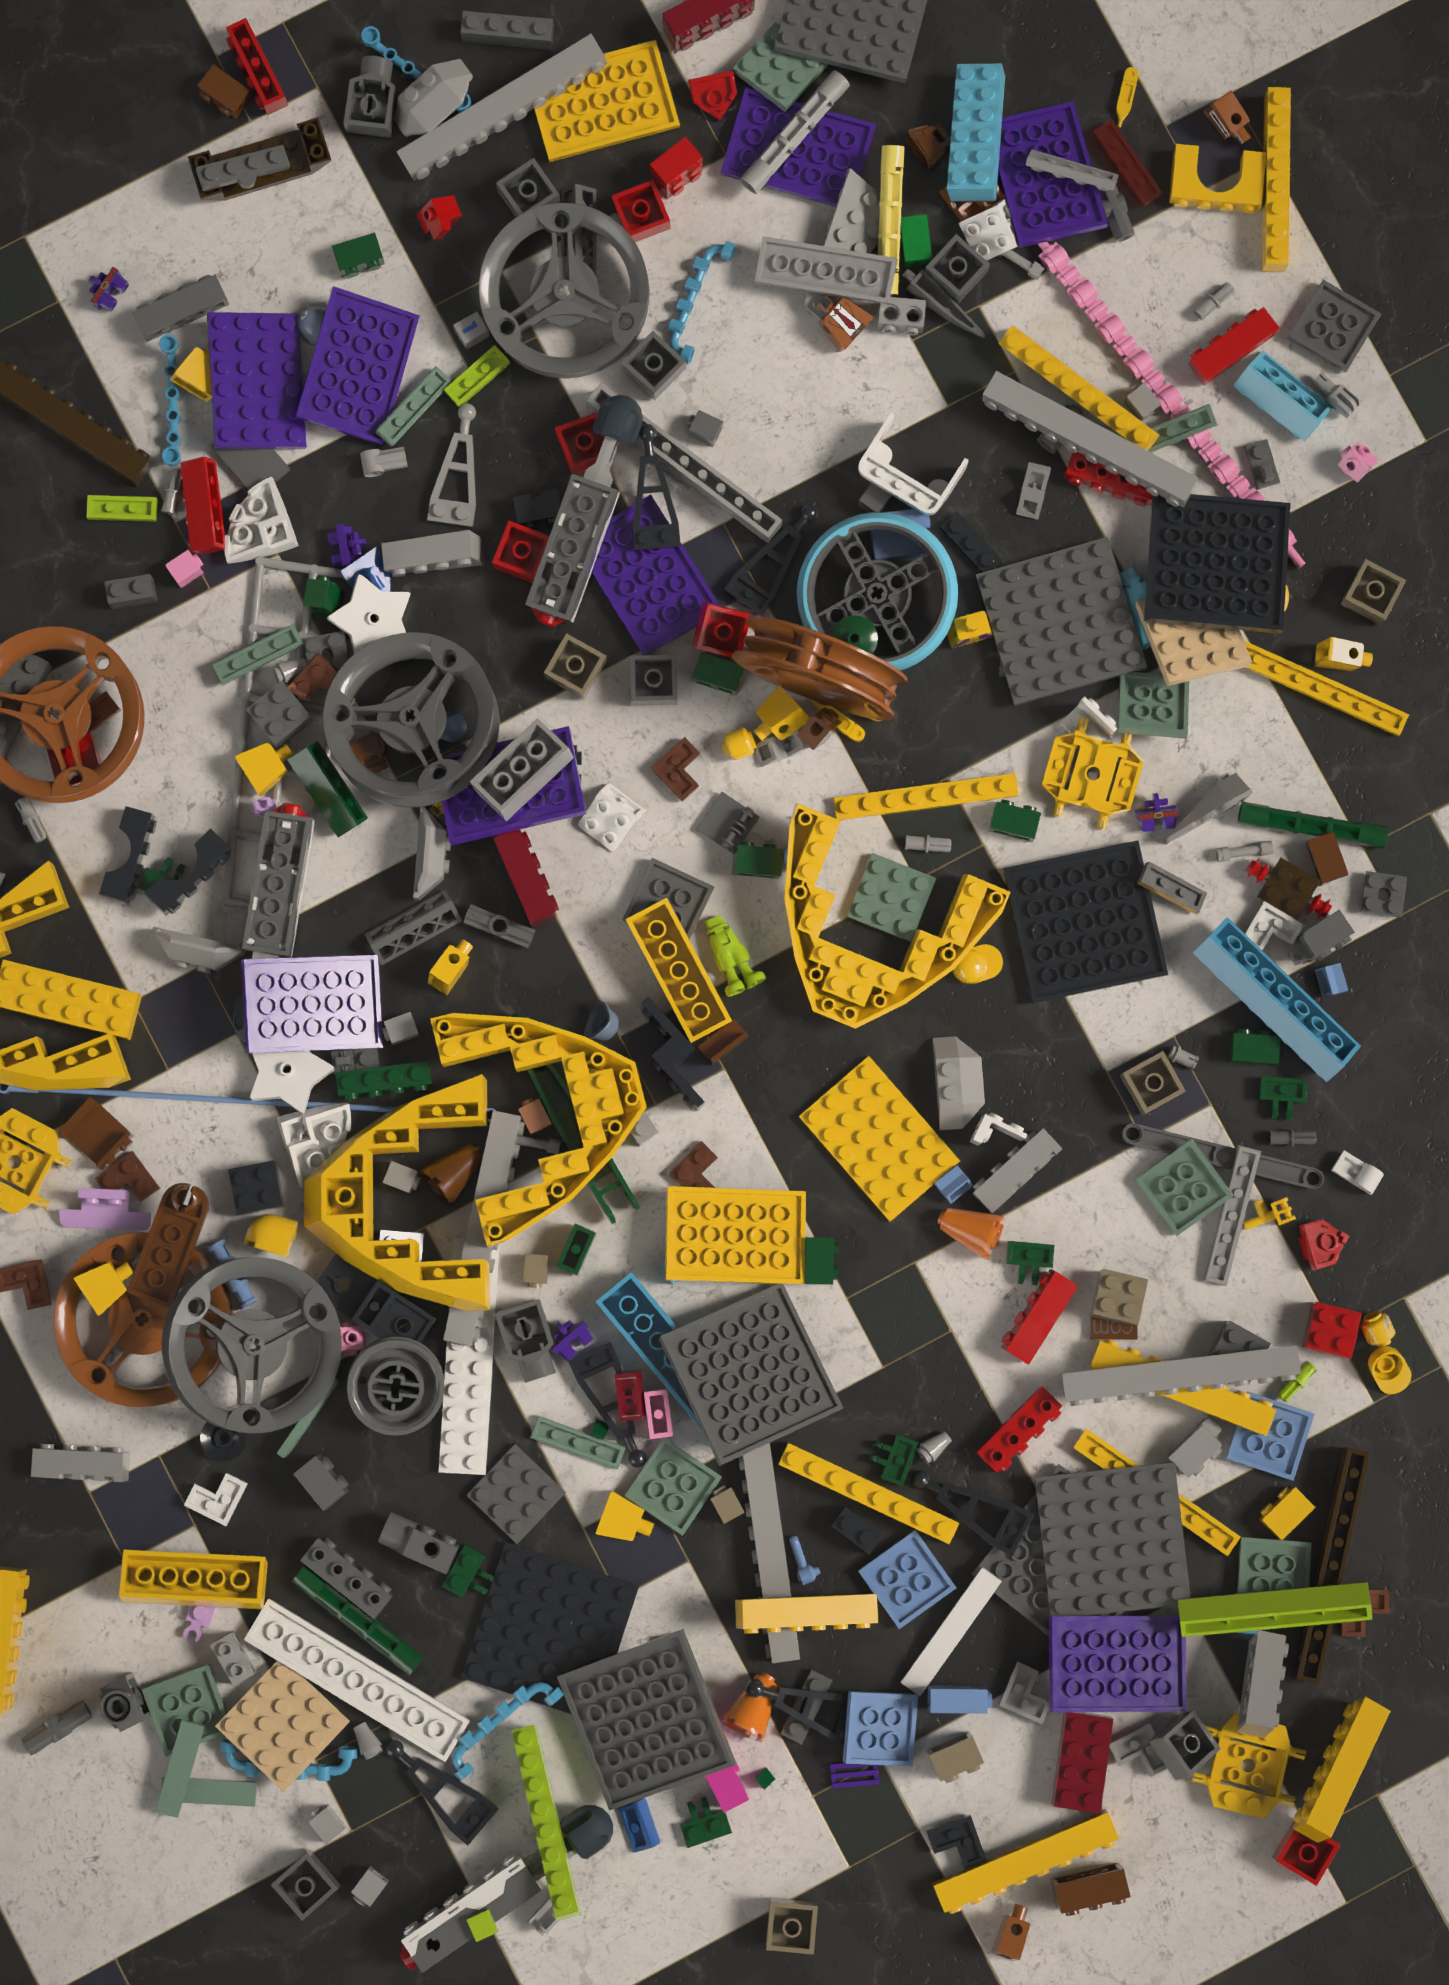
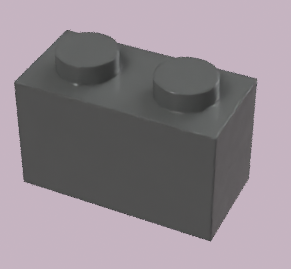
M150 574L105 581L107 600L112 609L157 602L155 583Z

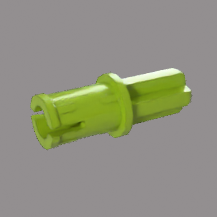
M1306 1360L1300 1367L1301 1374L1295 1375L1296 1380H1288L1277 1392V1396L1282 1401L1288 1402L1300 1388L1303 1389L1305 1387L1304 1384L1317 1372L1316 1367Z

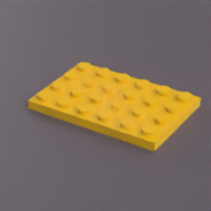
M656 40L605 53L607 64L604 65L605 67L600 72L589 74L580 84L569 86L562 95L558 97L553 96L546 100L545 105L542 107L534 108L549 162L680 127Z
M869 1056L799 1116L889 1222L960 1162L956 1155Z
M668 1186L666 1188L665 1280L804 1285L806 1191Z

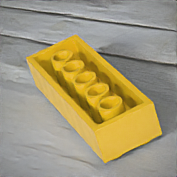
M668 898L626 919L691 1043L732 1021Z
M7 960L2 961L0 969L1 1009L98 1033H111L116 1037L131 1040L142 995L139 993Z
M123 1550L119 1598L122 1602L264 1609L268 1562L266 1557Z
M1 1566L0 1715L9 1712L10 1708H13L15 1694H12V1685L16 1684L18 1670L14 1669L15 1661L19 1660L21 1647L17 1645L18 1637H22L24 1623L20 1621L21 1613H25L27 1599H23L24 1589H28L30 1576L26 1575L27 1569Z
M1367 1697L1347 1705L1343 1712L1345 1719L1342 1725L1339 1724L1334 1731L1333 1737L1335 1740L1332 1746L1329 1745L1324 1752L1323 1758H1325L1322 1767L1319 1766L1314 1773L1313 1779H1315L1313 1787H1309L1303 1797V1800H1305L1302 1809L1299 1808L1293 1818V1821H1295L1293 1829L1317 1843L1332 1837L1389 1716L1390 1710Z

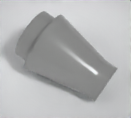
M304 658L277 663V666L272 667L278 683L283 681L284 684H287L307 663Z
M942 1431L940 1434L920 1443V1447L916 1451L925 1463L935 1462L952 1440L945 1431Z
M366 1722L353 1728L361 1756L364 1755L366 1760L383 1751L381 1748L382 1743L370 1730Z

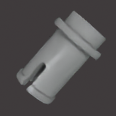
M1173 1045L1167 1057L1171 1059L1172 1063L1177 1062L1191 1070L1195 1068L1196 1061L1199 1060L1198 1056L1182 1050L1179 1045L1177 1047Z

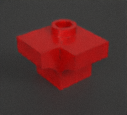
M454 195L431 199L416 214L424 235L431 234L433 240L441 239L462 216Z

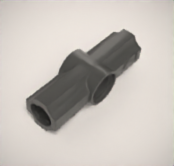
M1115 185L1113 191L1098 189L1106 219L1115 241L1122 242L1133 237L1135 233L1127 215V204L1123 195L1119 194L1117 186Z
M470 905L463 922L492 934L496 938H502L527 949L536 931L511 921L502 915H496L474 905ZM497 921H503L506 924V928L502 932H496L493 930L494 924Z
M83 1700L74 1704L63 1713L59 1712L43 1722L42 1726L22 1737L23 1746L31 1756L38 1753L49 1744L58 1742L71 1734L72 1730L93 1718L91 1710Z

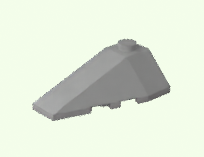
M1227 772L1216 779L1217 783L1166 838V844L1245 801L1253 793L1252 790L1236 773L1229 776Z

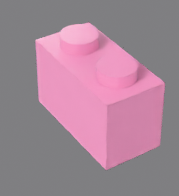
M668 1390L644 1392L650 1439L673 1436Z

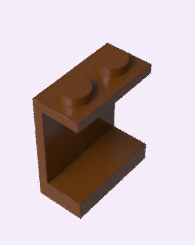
M89 1097L59 1130L64 1137L75 1144L101 1170L105 1167L107 1169L111 1167L117 1160L115 1156L121 1150L123 1152L126 1151L133 1143L131 1139L134 1137L126 1127L92 1097Z

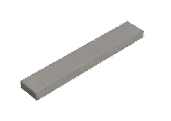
M1240 1145L1237 1146L1227 1185L1233 1196L1222 1204L1203 1278L1204 1281L1227 1286L1261 1154L1259 1150Z

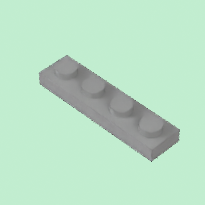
M1031 150L1026 162V166H1030L1034 171H1047L1058 178L1067 177L1074 179L1079 184L1085 185L1088 183L1095 185L1096 188L1102 191H1113L1119 176L1118 174L1036 150Z

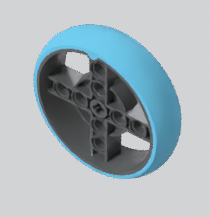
M878 512L856 515L828 529L809 550L801 567L797 585V603L804 627L829 635V632L833 631L838 623L831 620V613L836 609L843 612V618L854 615L864 617L875 628H885L898 653L878 658L900 671L919 663L940 645L952 625L958 601L956 573L943 545L922 525L906 517L891 513ZM870 530L895 532L917 543L926 554L902 568L888 560H871L857 534ZM839 544L852 568L844 584V600L818 614L814 595L817 574L824 559ZM852 547H859L862 550L860 558L852 559L849 557V551ZM913 566H923L924 574L921 577H914L911 573ZM870 567L872 569L873 575L870 579L865 580L860 577L862 568ZM937 573L940 582L938 612L928 632L916 643L902 617L907 612L911 603V587ZM895 576H901L904 579V585L899 589H895L891 585V580ZM875 587H878V589L882 588L884 591L881 594L882 598L879 600L876 597L874 599L871 597ZM856 598L862 599L864 603L863 608L860 611L852 610V600ZM887 607H891L895 611V616L891 620H885L882 617V611ZM898 627L906 631V636L903 640H896L893 637V631Z

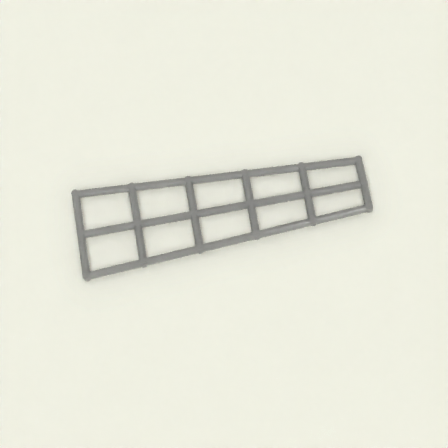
M258 556L255 559L247 646L257 642L258 634L269 636L281 630L280 628L259 625L264 567L308 573V579H316L318 575L344 579L340 573L342 569ZM305 606L303 608L300 631H297L303 644V638L319 636V634L309 633L312 611ZM346 639L350 659L354 655L351 639ZM305 645L296 649L295 660L305 657ZM254 671L244 675L236 756L246 752L249 714L246 709L251 705V702H256L263 696L262 694L252 693ZM298 700L307 711L320 713L324 711L325 704ZM290 740L287 741L284 745L287 744L288 747H289V746H290ZM325 741L324 751L331 759L332 753L327 741ZM236 760L227 845L231 848L232 852L230 853L231 858L225 863L221 903L224 906L249 909L250 900L231 897L237 838L260 842L261 832L238 829L244 771ZM287 761L283 762L288 771L285 776L299 778L292 768L286 767ZM284 777L273 786L271 799L276 800L278 807L280 806ZM312 798L308 818H312L315 821V827L318 808Z

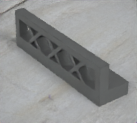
M579 184L562 188L561 203L579 204L596 209V189ZM583 193L589 194L588 205L583 201ZM561 217V228L568 224V219L565 217ZM581 227L572 234L575 258L581 261L585 258L596 276V233ZM568 235L561 236V256H568ZM584 236L589 242V248L587 250L582 244V238Z
M443 890L365 933V936L375 955H378L379 962L383 965L463 920L446 890ZM452 910L453 918L447 921L441 920L442 914ZM426 923L433 924L431 930L427 932L420 931L422 925ZM406 934L413 935L411 941L407 943L400 942L402 936ZM386 945L393 946L388 954L384 956L380 954V948Z

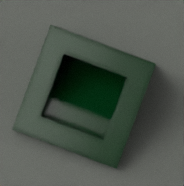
M596 1419L591 1435L605 1439L609 1426L606 1422Z
M766 1767L755 1776V1779L765 1790L775 1780V1777Z

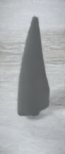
M909 269L902 275L911 282L905 291L917 300H926V307L981 338L986 336L941 284L923 269L918 275H915Z

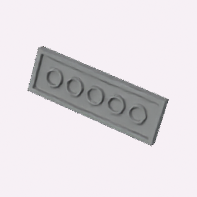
M763 236L755 283L889 305L898 260L893 257Z

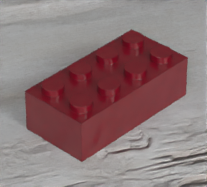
M686 0L663 13V31L676 52L681 49L685 51L691 48L694 42L711 37L716 30L720 28L724 30L730 27L733 21L749 17L755 9V0Z
M516 830L494 837L495 844L531 927H536L557 918L558 904L554 895L549 896L547 890L550 889L545 874L540 875L538 872L541 866L536 853H530L528 849L532 845L527 832Z
M1063 1712L1051 1801L1054 1807L1101 1814L1114 1719L1111 1716L1087 1712Z

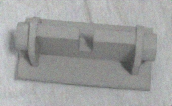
M550 1897L527 1920L536 1927V1931L542 1936L544 1933L548 1934L558 1922L554 1915Z

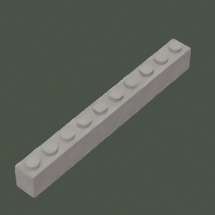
M592 34L436 127L430 133L423 135L398 150L397 153L414 181L416 179H423L434 168L445 166L452 157L456 155L461 156L472 145L481 144L486 141L490 134L501 132L507 127L508 123L524 118L527 112L533 108L538 109L545 105L546 100L553 96L558 97L562 95L569 86L578 85L589 74L600 72L605 67L604 65L607 64L605 55Z
M998 371L995 372L983 393L982 401L985 402L984 404L988 408L1004 412L1005 416L1010 420H1019L1025 423V427L1031 431L1036 432L1038 430L1044 433L1045 437L1052 442H1061L1069 451L1073 453L1079 452L1085 455L1088 461L1106 466L1105 469L1112 474L1119 473L1125 476V479L1133 485L1140 484L1144 486L1147 492L1154 496L1161 495L1173 506L1178 507L1179 505L1184 508L1197 485L1198 477Z
M600 383L587 399V408L594 413L598 412L603 402L612 396H616V394ZM643 415L642 425L651 424L656 428L657 435L653 440L654 455H659L661 463L766 543H769L781 528L782 519ZM638 434L635 444L644 450V441L640 439Z
M494 1110L461 1260L485 1259L489 1263L490 1273H493L495 1259H492L493 1250H498L499 1244L492 1247L486 1245L475 1200L508 1192V1181H513L515 1168H512L513 1158H518L520 1145H516L518 1135H523L525 1122H521V1116ZM450 1307L443 1340L473 1346V1342H478L480 1328H477L478 1319H483L485 1310L464 1311Z
M1296 1345L1063 1373L1061 1375L1065 1403L1070 1402L1071 1406L1085 1405L1084 1400L1094 1399V1404L1108 1402V1397L1116 1396L1117 1401L1131 1399L1133 1394H1140L1141 1398L1154 1397V1392L1164 1391V1395L1178 1394V1389L1187 1388L1188 1392L1202 1391L1201 1386L1211 1385V1390L1225 1388V1383L1233 1382L1235 1387L1249 1385L1248 1381L1258 1380V1384L1271 1383L1272 1378L1281 1377L1282 1381L1296 1380L1295 1375L1301 1374Z
M769 1443L738 1457L740 1470H745L746 1479L742 1480L743 1494L748 1493L749 1503H745L746 1516L752 1518L753 1525L748 1527L750 1541L755 1540L756 1550L751 1551L753 1564H758L759 1573L755 1574L756 1587H761L762 1597H758V1599L791 1597ZM781 1627V1632H767L766 1628H762L763 1635L768 1634L769 1644H765L766 1658H771L772 1663L800 1659L796 1631H789V1627Z

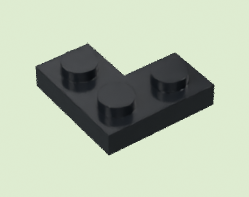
M971 1815L926 1830L934 1854L957 1846L964 1869L987 1861Z

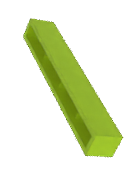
M1368 1582L1178 1600L1182 1637L1372 1620Z
M533 1724L511 1730L555 1918L561 1921L580 1916L582 1913L538 1729Z

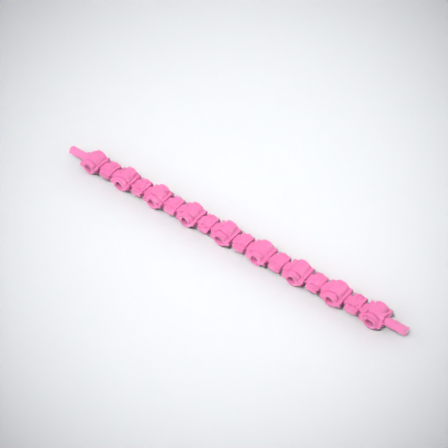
M1048 242L1038 243V246L1043 251L1038 257L1044 267L1052 274L1058 272L1059 274L1056 278L1064 287L1070 286L1066 292L1069 294L1072 302L1080 309L1086 306L1087 309L1084 312L1092 322L1098 321L1094 327L1101 338L1108 344L1114 341L1115 344L1112 347L1120 357L1126 356L1123 363L1130 374L1135 376L1136 379L1143 377L1144 379L1141 383H1145L1151 391L1155 392L1153 394L1161 403L1159 409L1165 415L1171 412L1170 419L1190 412L1191 410L1186 404L1180 405L1184 400L1179 391L1170 382L1164 385L1162 382L1165 381V378L1158 369L1152 370L1155 364L1150 355L1141 347L1137 350L1134 348L1137 343L1130 334L1124 336L1123 333L1127 329L1121 319L1113 312L1110 314L1106 313L1109 308L1101 298L1098 301L1095 300L1099 294L1096 292L1093 284L1085 277L1079 280L1078 277L1081 274L1073 264L1067 265L1071 259L1064 248L1057 242L1053 245H1049ZM1209 429L1184 439L1193 450L1197 447L1200 448L1197 453L1205 463L1211 462L1207 467L1212 476L1221 485L1226 482L1229 484L1226 486V489L1233 498L1238 496L1241 499L1266 501L1255 488L1250 491L1248 490L1250 484L1243 475L1239 477L1236 475L1240 472V469L1233 458L1226 452L1222 455L1219 454L1222 451L1219 444L1214 439L1211 442L1208 440L1212 436ZM1289 529L1288 556L1297 568L1300 569L1306 563L1292 547L1297 540Z

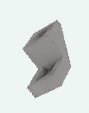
M1028 463L1016 511L1017 515L1034 519L1039 518L1051 467Z
M803 727L784 740H779L775 736L756 744L757 748H754L760 766L764 767L784 760L810 748L796 736Z

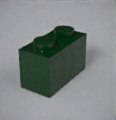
M375 232L332 245L341 277L352 278L359 275V272L365 270L375 271L385 264Z
M316 576V579H307L303 606L318 616L328 617L343 606L345 591L340 589L338 584L330 582V579L327 577Z
M706 651L705 654L700 652L692 682L736 696L744 668L737 664L733 658L725 660L719 658V654Z
M1002 799L1001 802L996 801L988 831L1033 842L1036 837L1041 812L1036 811V807L1023 805V808L1014 806V802Z
M742 841L740 845L734 847L732 875L778 879L782 874L783 849H778L775 844H763V847L754 846V842Z
M1237 1029V1033L1231 1034L1229 1062L1276 1066L1279 1064L1280 1037L1274 1036V1032L1260 1031V1035L1251 1034V1030Z
M575 1223L556 1267L578 1276L597 1233Z
M805 1238V1285H833V1280H838V1266H834V1257H838V1243H834V1238Z

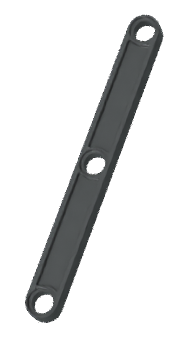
M1136 1123L1128 1124L1122 1130V1138L1127 1144L1166 1154L1173 1153L1193 1139L1211 1165L1230 1170L1232 1169L1237 1150L1236 1148ZM1134 1127L1138 1130V1139L1132 1141L1127 1138L1126 1131L1128 1128ZM1219 1150L1228 1152L1229 1159L1226 1163H1221L1217 1160L1216 1154ZM1260 1155L1255 1176L1307 1189L1319 1188L1324 1182L1323 1173L1316 1168ZM1310 1172L1316 1173L1319 1177L1316 1185H1310L1306 1180Z

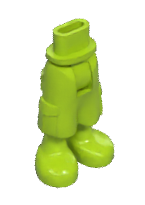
M721 915L704 922L708 929L706 934L709 937V942L715 955V963L719 972L725 973L727 976L728 986L725 988L727 997L737 995L745 990L743 982L738 978L734 970L735 966H738L747 989L760 984L766 979L763 972H754L749 967L747 962H749L751 957L746 947L739 942L737 936L729 927L728 922L725 923Z

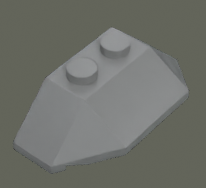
M461 59L430 66L399 95L393 120L406 137L430 133L463 103L469 81L472 80L473 75Z
M425 806L420 807L413 893L414 900L418 901L444 880V875L449 874L450 860H446V851L451 850L447 831Z
M153 927L152 930L169 959L175 962V966L188 969V966L192 965L198 967L197 971L211 974V970L219 971L246 953L242 946Z
M956 1036L933 1038L939 1130L963 1129L985 1104L981 1056Z

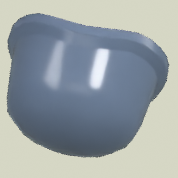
M309 306L298 315L297 324L300 330V337L307 344L316 345L326 310L324 307Z
M597 1001L590 1012L584 1036L600 1041L609 1040L618 1030V1015L606 1003Z

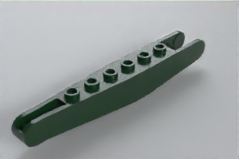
M516 1012L509 1017H520V1015ZM553 1064L526 1070L554 1129L567 1151L584 1148L569 1087ZM612 1158L587 1183L611 1224L616 1223V1219L602 1198V1195L612 1189L621 1186L632 1208L635 1210L640 1209L637 1200ZM613 1172L617 1181L598 1191L594 1182Z

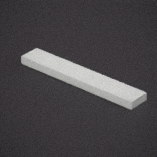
M982 1567L901 1680L903 1685L921 1696L1002 1580Z

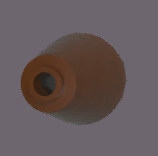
M468 1144L423 1167L419 1174L431 1192L434 1190L439 1195L437 1198L443 1204L449 1206L456 1200L480 1168L484 1152L478 1145L472 1146Z

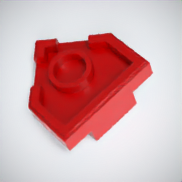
M733 70L688 80L693 104L719 121L737 94Z
M1323 1219L1300 1225L1299 1229L1302 1237L1298 1239L1304 1260H1309L1311 1270L1336 1264L1349 1235L1332 1227Z

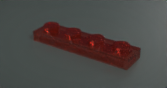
M1113 119L1093 131L1094 137L1142 207L1162 196V191Z

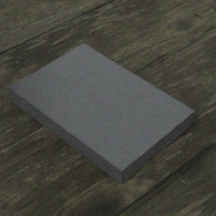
M214 444L211 446L248 491L269 477H273L276 483L291 470L274 449H215Z

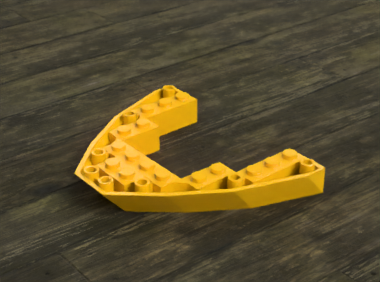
M795 803L789 825L784 900L795 961L814 1012L856 1029L906 1004L954 970L1002 914L1010 891L969 874H963L938 937L916 929L899 971L818 938L836 894L816 887L815 884L841 821L802 804Z
M47 861L0 898V958L12 954L4 932L69 908L55 866L50 861ZM111 1033L48 1056L43 1040L37 1036L0 1050L1 1084L42 1091L110 1088L131 1080L116 1036Z
M451 1013L430 1019L443 1067L511 1050L517 1072L562 1061L584 1146L581 1149L538 1159L543 1183L475 1200L486 1245L492 1247L510 1240L572 1200L615 1155L647 1107L635 1062L585 1036L529 1018Z
M483 1074L395 1107L345 1141L304 1180V1227L342 1259L398 1292L464 1311L490 1310L489 1263L485 1259L420 1262V1244L415 1239L373 1241V1154L419 1152L418 1129L487 1126V1080Z

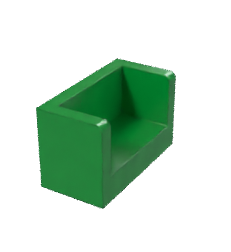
M927 214L901 217L900 228L904 251V268L927 266L932 261Z

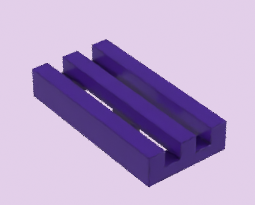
M844 1762L830 1764L832 1788L879 1784L878 1765L846 1764ZM873 1766V1770L835 1772V1769ZM874 1775V1779L836 1782V1778Z

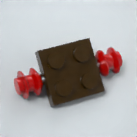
M1282 857L1279 858L1271 873L1268 872L1269 863L1265 865L1259 864L1260 858L1256 861L1253 859L1250 861L1245 870L1248 873L1247 878L1250 876L1256 877V883L1263 881V879L1266 880L1257 895L1259 899L1298 920L1306 905H1309V914L1314 911L1318 913V919L1321 916L1326 917L1332 908V905L1329 904L1331 899L1323 901L1321 893L1314 896V898L1312 897L1321 881L1320 879Z

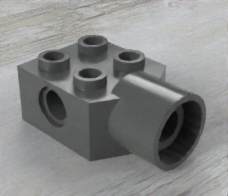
M365 56L362 58L359 76L350 79L344 116L346 132L391 138L397 93L395 85L391 83L393 63L390 60L378 56Z
M541 1299L495 1313L508 1357L518 1360L525 1383L556 1373L549 1349L555 1343Z
M391 1512L378 1543L444 1574L448 1573L460 1545L455 1544L457 1540L445 1534L439 1537L434 1534V1529L425 1525L419 1528L417 1527L418 1523ZM429 1542H434L437 1545L438 1551L436 1554L428 1552L427 1544Z
M133 1673L100 1689L101 1716L106 1722L112 1724L115 1729L118 1728L120 1732L151 1716L144 1695Z

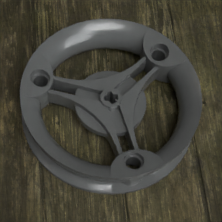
M573 203L548 204L531 209L516 217L500 231L490 245L482 264L479 279V297L482 313L496 342L515 362L530 371L547 377H584L611 366L635 343L648 313L650 297L649 280L645 262L638 246L630 234L613 218L584 205ZM559 217L568 219V224L563 228L555 224ZM581 227L591 230L606 239L619 253L626 266L630 280V302L621 309L599 295V285L594 272L583 261L575 258L572 234ZM545 229L552 234L551 259L542 264L534 274L530 287L531 297L518 309L508 313L501 309L499 298L500 277L506 260L522 240L538 230ZM568 235V256L558 257L557 236ZM564 286H568L570 294L568 296L565 294V297L561 296L559 289L561 287L564 289ZM597 303L616 313L613 322L593 312ZM534 306L538 314L519 326L515 318ZM589 318L611 327L613 337L600 348L576 357H554L542 354L521 341V332L544 320L558 326H572ZM622 318H629L632 321V325L628 329H623L619 326L620 320ZM504 323H511L513 325L511 333L504 334L501 332V327Z
M409 632L383 637L368 644L356 652L341 667L333 679L326 696L323 725L326 741L331 753L345 776L357 789L376 801L388 805L422 807L447 800L471 785L470 781L487 766L494 753L500 730V715L496 697L487 677L471 654L446 638L428 633ZM409 659L434 661L435 665L430 673L417 686H407L392 692L382 704L371 706H353L351 704L363 683L380 669ZM455 662L453 666L446 667L449 663ZM440 675H443L444 678L437 686L435 691L432 692L431 688L436 683ZM454 681L468 683L475 697L478 712L474 736L466 751L457 761L443 759L438 746V740L443 735L447 722L446 711L442 701ZM348 716L345 721H340L343 717ZM358 717H377V721H358ZM356 731L379 733L385 743L392 749L402 753H414L420 759L425 769L421 773L419 780L416 781L386 779L368 770L358 760L352 751L349 741ZM432 747L439 761L428 765L422 751ZM446 774L443 778L436 779L438 775Z
M241 1257L222 1261L206 1268L181 1289L170 1306L165 1319L161 1352L164 1369L171 1387L181 1402L192 1413L220 1428L243 1433H265L296 1423L313 1411L323 1400L338 1372L342 1352V1335L338 1316L332 1302L322 1287L312 1277L284 1261L263 1257ZM263 1277L282 1283L293 1290L299 1296L298 1308L276 1318L268 1312L257 1309L242 1310L231 1316L210 1304V1292L221 1284L237 1278ZM191 1300H196L198 1303V1310L195 1313H191L188 1309V1304ZM315 1305L319 1313L313 1319L309 1314V1310ZM207 1310L225 1321L220 1329L203 1319ZM300 1315L304 1323L285 1332L281 1324ZM198 1322L217 1338L216 1350L222 1366L236 1377L237 1403L229 1409L218 1405L208 1398L196 1385L190 1374L185 1357V1335L188 1325ZM308 1327L316 1330L318 1334L317 1359L307 1383L288 1402L267 1411L260 1406L264 1378L273 1374L280 1367L286 1356L287 1342L292 1337ZM249 1340H250V1341H254L253 1344L256 1346L255 1349H250V1350H249V1348H250V1345L248 1344V1341H249ZM246 1380H254L252 1404L245 1403ZM247 1409H250L253 1414L249 1422L243 1420V1413Z

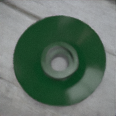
M855 615L845 617L836 624L832 632V637L870 654L876 649L878 642L877 631L874 625L864 617ZM857 634L859 637L858 642L852 643L850 636Z

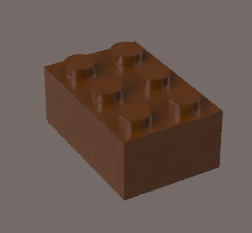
M1119 1863L1050 1879L1056 1906L1060 1913H1065L1066 1916L1079 1914V1910L1089 1908V1911L1103 1908L1102 1904L1112 1902V1905L1122 1904L1126 1902V1898L1131 1897L1125 1870Z

